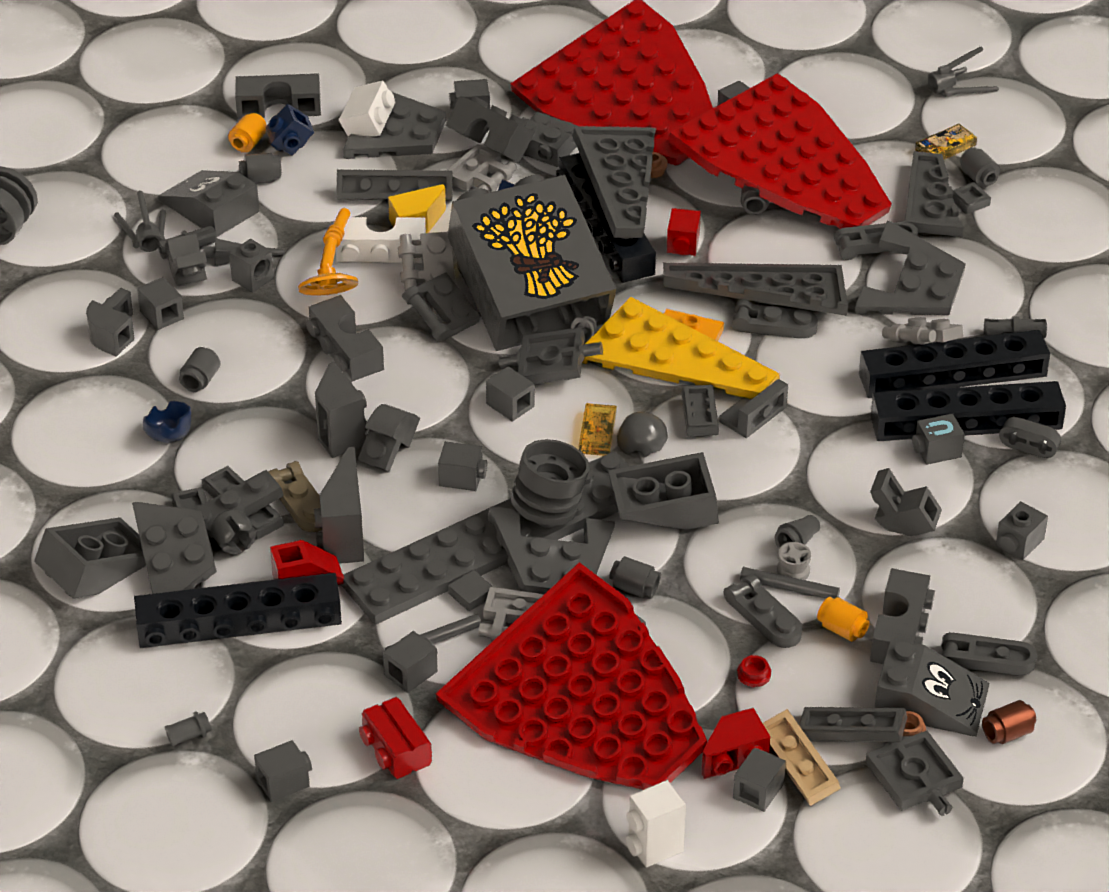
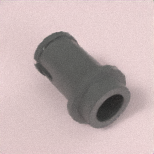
M197 711L193 712L192 717L165 726V731L172 747L200 735L202 738H205L206 733L212 731L206 713L198 714Z

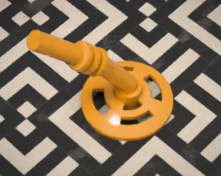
M340 209L333 225L328 227L323 238L325 245L320 269L317 270L318 275L299 284L298 290L300 293L305 295H331L349 291L358 286V279L356 277L336 273L335 268L332 267L336 248L344 237V228L351 214L348 209Z

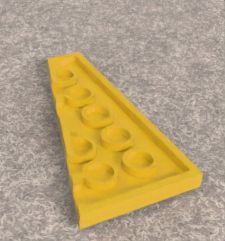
M630 297L594 336L585 343L590 344L601 341L603 355L587 356L582 362L587 364L589 360L602 363L603 368L613 370L615 366L631 369L633 374L674 383H679L680 380L695 383V386L713 385V387L724 389L726 394L753 399L776 380L780 379V373L633 297Z

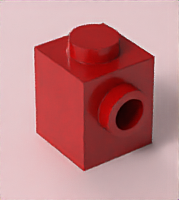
M671 209L667 229V253L696 256L700 236L701 211Z

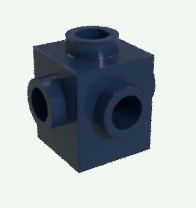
M289 104L277 115L273 116L266 126L271 146L277 151L281 152L283 150L291 156L299 148H302L314 134L308 116Z

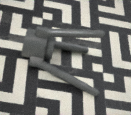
M981 46L947 65L938 67L937 71L928 74V83L931 91L934 94L943 92L945 97L953 94L997 92L999 87L953 88L957 82L956 76L966 72L967 67L956 70L951 69L982 52L983 47Z
M140 190L137 192L143 222L138 225L136 234L118 212L114 216L132 240L134 248L140 247L143 251L152 252L159 248L157 241L165 240L166 211L164 209L160 210L157 227V225L149 220L144 194Z

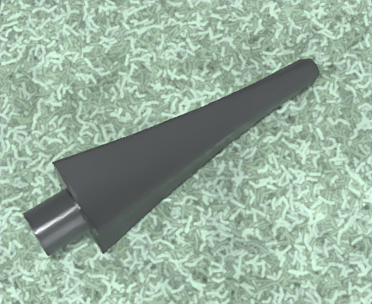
M215 238V246H203V251H205L206 258H215V266L230 263L229 252L240 246L241 243ZM268 248L272 251V257L285 254L283 249Z

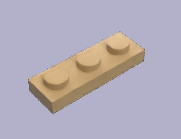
M788 709L763 722L771 737L770 749L776 757L786 761L785 771L810 806L841 789L839 781Z

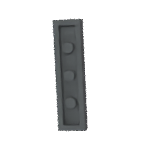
M337 169L336 198L337 200H388L389 196L444 184L445 200L452 201L453 171Z

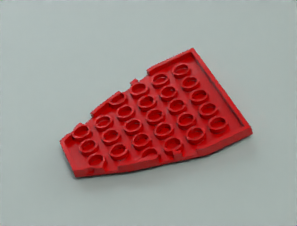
M633 0L510 83L512 92L534 111L577 126L656 128L653 152L661 154L667 159L668 164L676 166L689 157L667 141L669 133L713 109L705 82L674 26L643 0Z
M779 73L672 130L667 139L669 143L710 174L717 177L720 175V172L736 179L734 185L742 189L744 186L754 187L760 190L759 197L796 214L802 215L803 211L806 210L820 215L819 222L829 226L833 225L841 229L870 225L888 214L892 206L865 159L822 106Z
M580 562L435 693L440 704L487 741L584 777L641 790L667 780L671 783L703 752L707 744L706 736L702 727L698 724L692 705H690L686 697L680 677L661 648L656 646L650 637L648 628L644 622L641 623L635 614L629 599Z

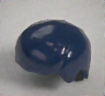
M170 401L164 410H158L156 406H153L149 414L143 417V430L149 437L159 442L171 443L179 441L189 433L191 407L179 401Z

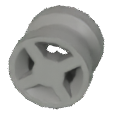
M788 542L779 548L777 574L806 580L810 574V549L799 542Z

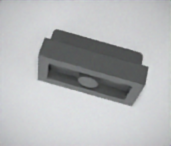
M778 379L753 399L743 397L719 416V422L743 437L748 438L787 408L788 384Z

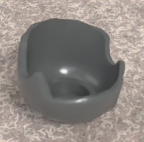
M634 412L628 415L620 426L616 436L617 445L627 455L634 451H640L647 457L650 453L658 452L663 448L668 439L667 427L662 419L648 412Z

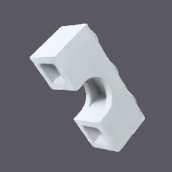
M349 217L344 228V237L336 248V262L402 263V258L398 256L399 236L411 234L412 244L421 245L420 234L426 233L425 218L396 217L395 226L391 230L375 232L367 227L366 217ZM422 257L414 258V263H423Z

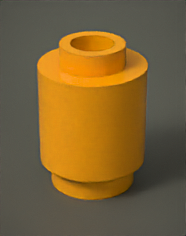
M257 113L244 115L228 134L230 144L240 152L251 151L265 135L266 121Z
M832 597L826 598L817 614V620L822 622L824 628L851 642L857 638H862L870 625L869 620H867L868 613L839 597L835 599Z

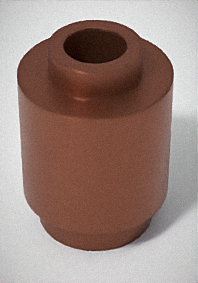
M1017 700L990 711L987 717L982 719V728L986 738L991 743L999 742L1000 744H1005L1032 733L1037 718L1034 709L1022 700Z

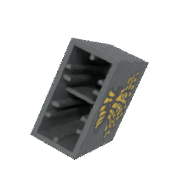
M531 175L522 178L511 188L490 193L486 189L476 188L463 193L456 201H452L448 239L495 351L522 345V338L525 335L571 329L572 322L578 317H592L596 321V326L607 322L611 316L616 287L565 175L544 179L540 175Z

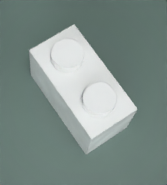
M383 80L354 87L339 118V122L347 136L349 137L350 134L366 137L381 135L395 104L393 93L388 90Z
M668 780L630 795L629 812L627 813L629 835L626 836V843L630 853L633 856H638L645 867L684 852L686 804Z

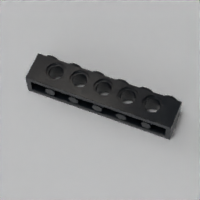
M580 153L559 157V170H556V177L566 176L592 236L598 243L601 255H605L608 259L611 271L613 273L616 272L622 283L655 275L656 251L644 233L642 238H614Z
M1040 330L957 339L947 342H932L924 345L915 344L861 351L859 376L868 398H872L873 393L956 388L1047 377L1050 351Z
M1050 381L878 392L872 395L870 416L876 440L891 441L912 439L913 435L916 434L917 421L948 414L954 415L965 436L998 434L1005 421L1011 417L1022 418L1059 430L1063 429L1066 404L1059 382Z
M336 572L134 596L140 648L342 624Z

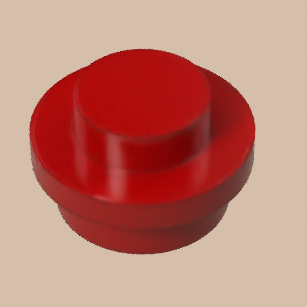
M750 655L745 657L739 664L737 677L744 685L760 687L770 681L772 671L765 658L758 655Z

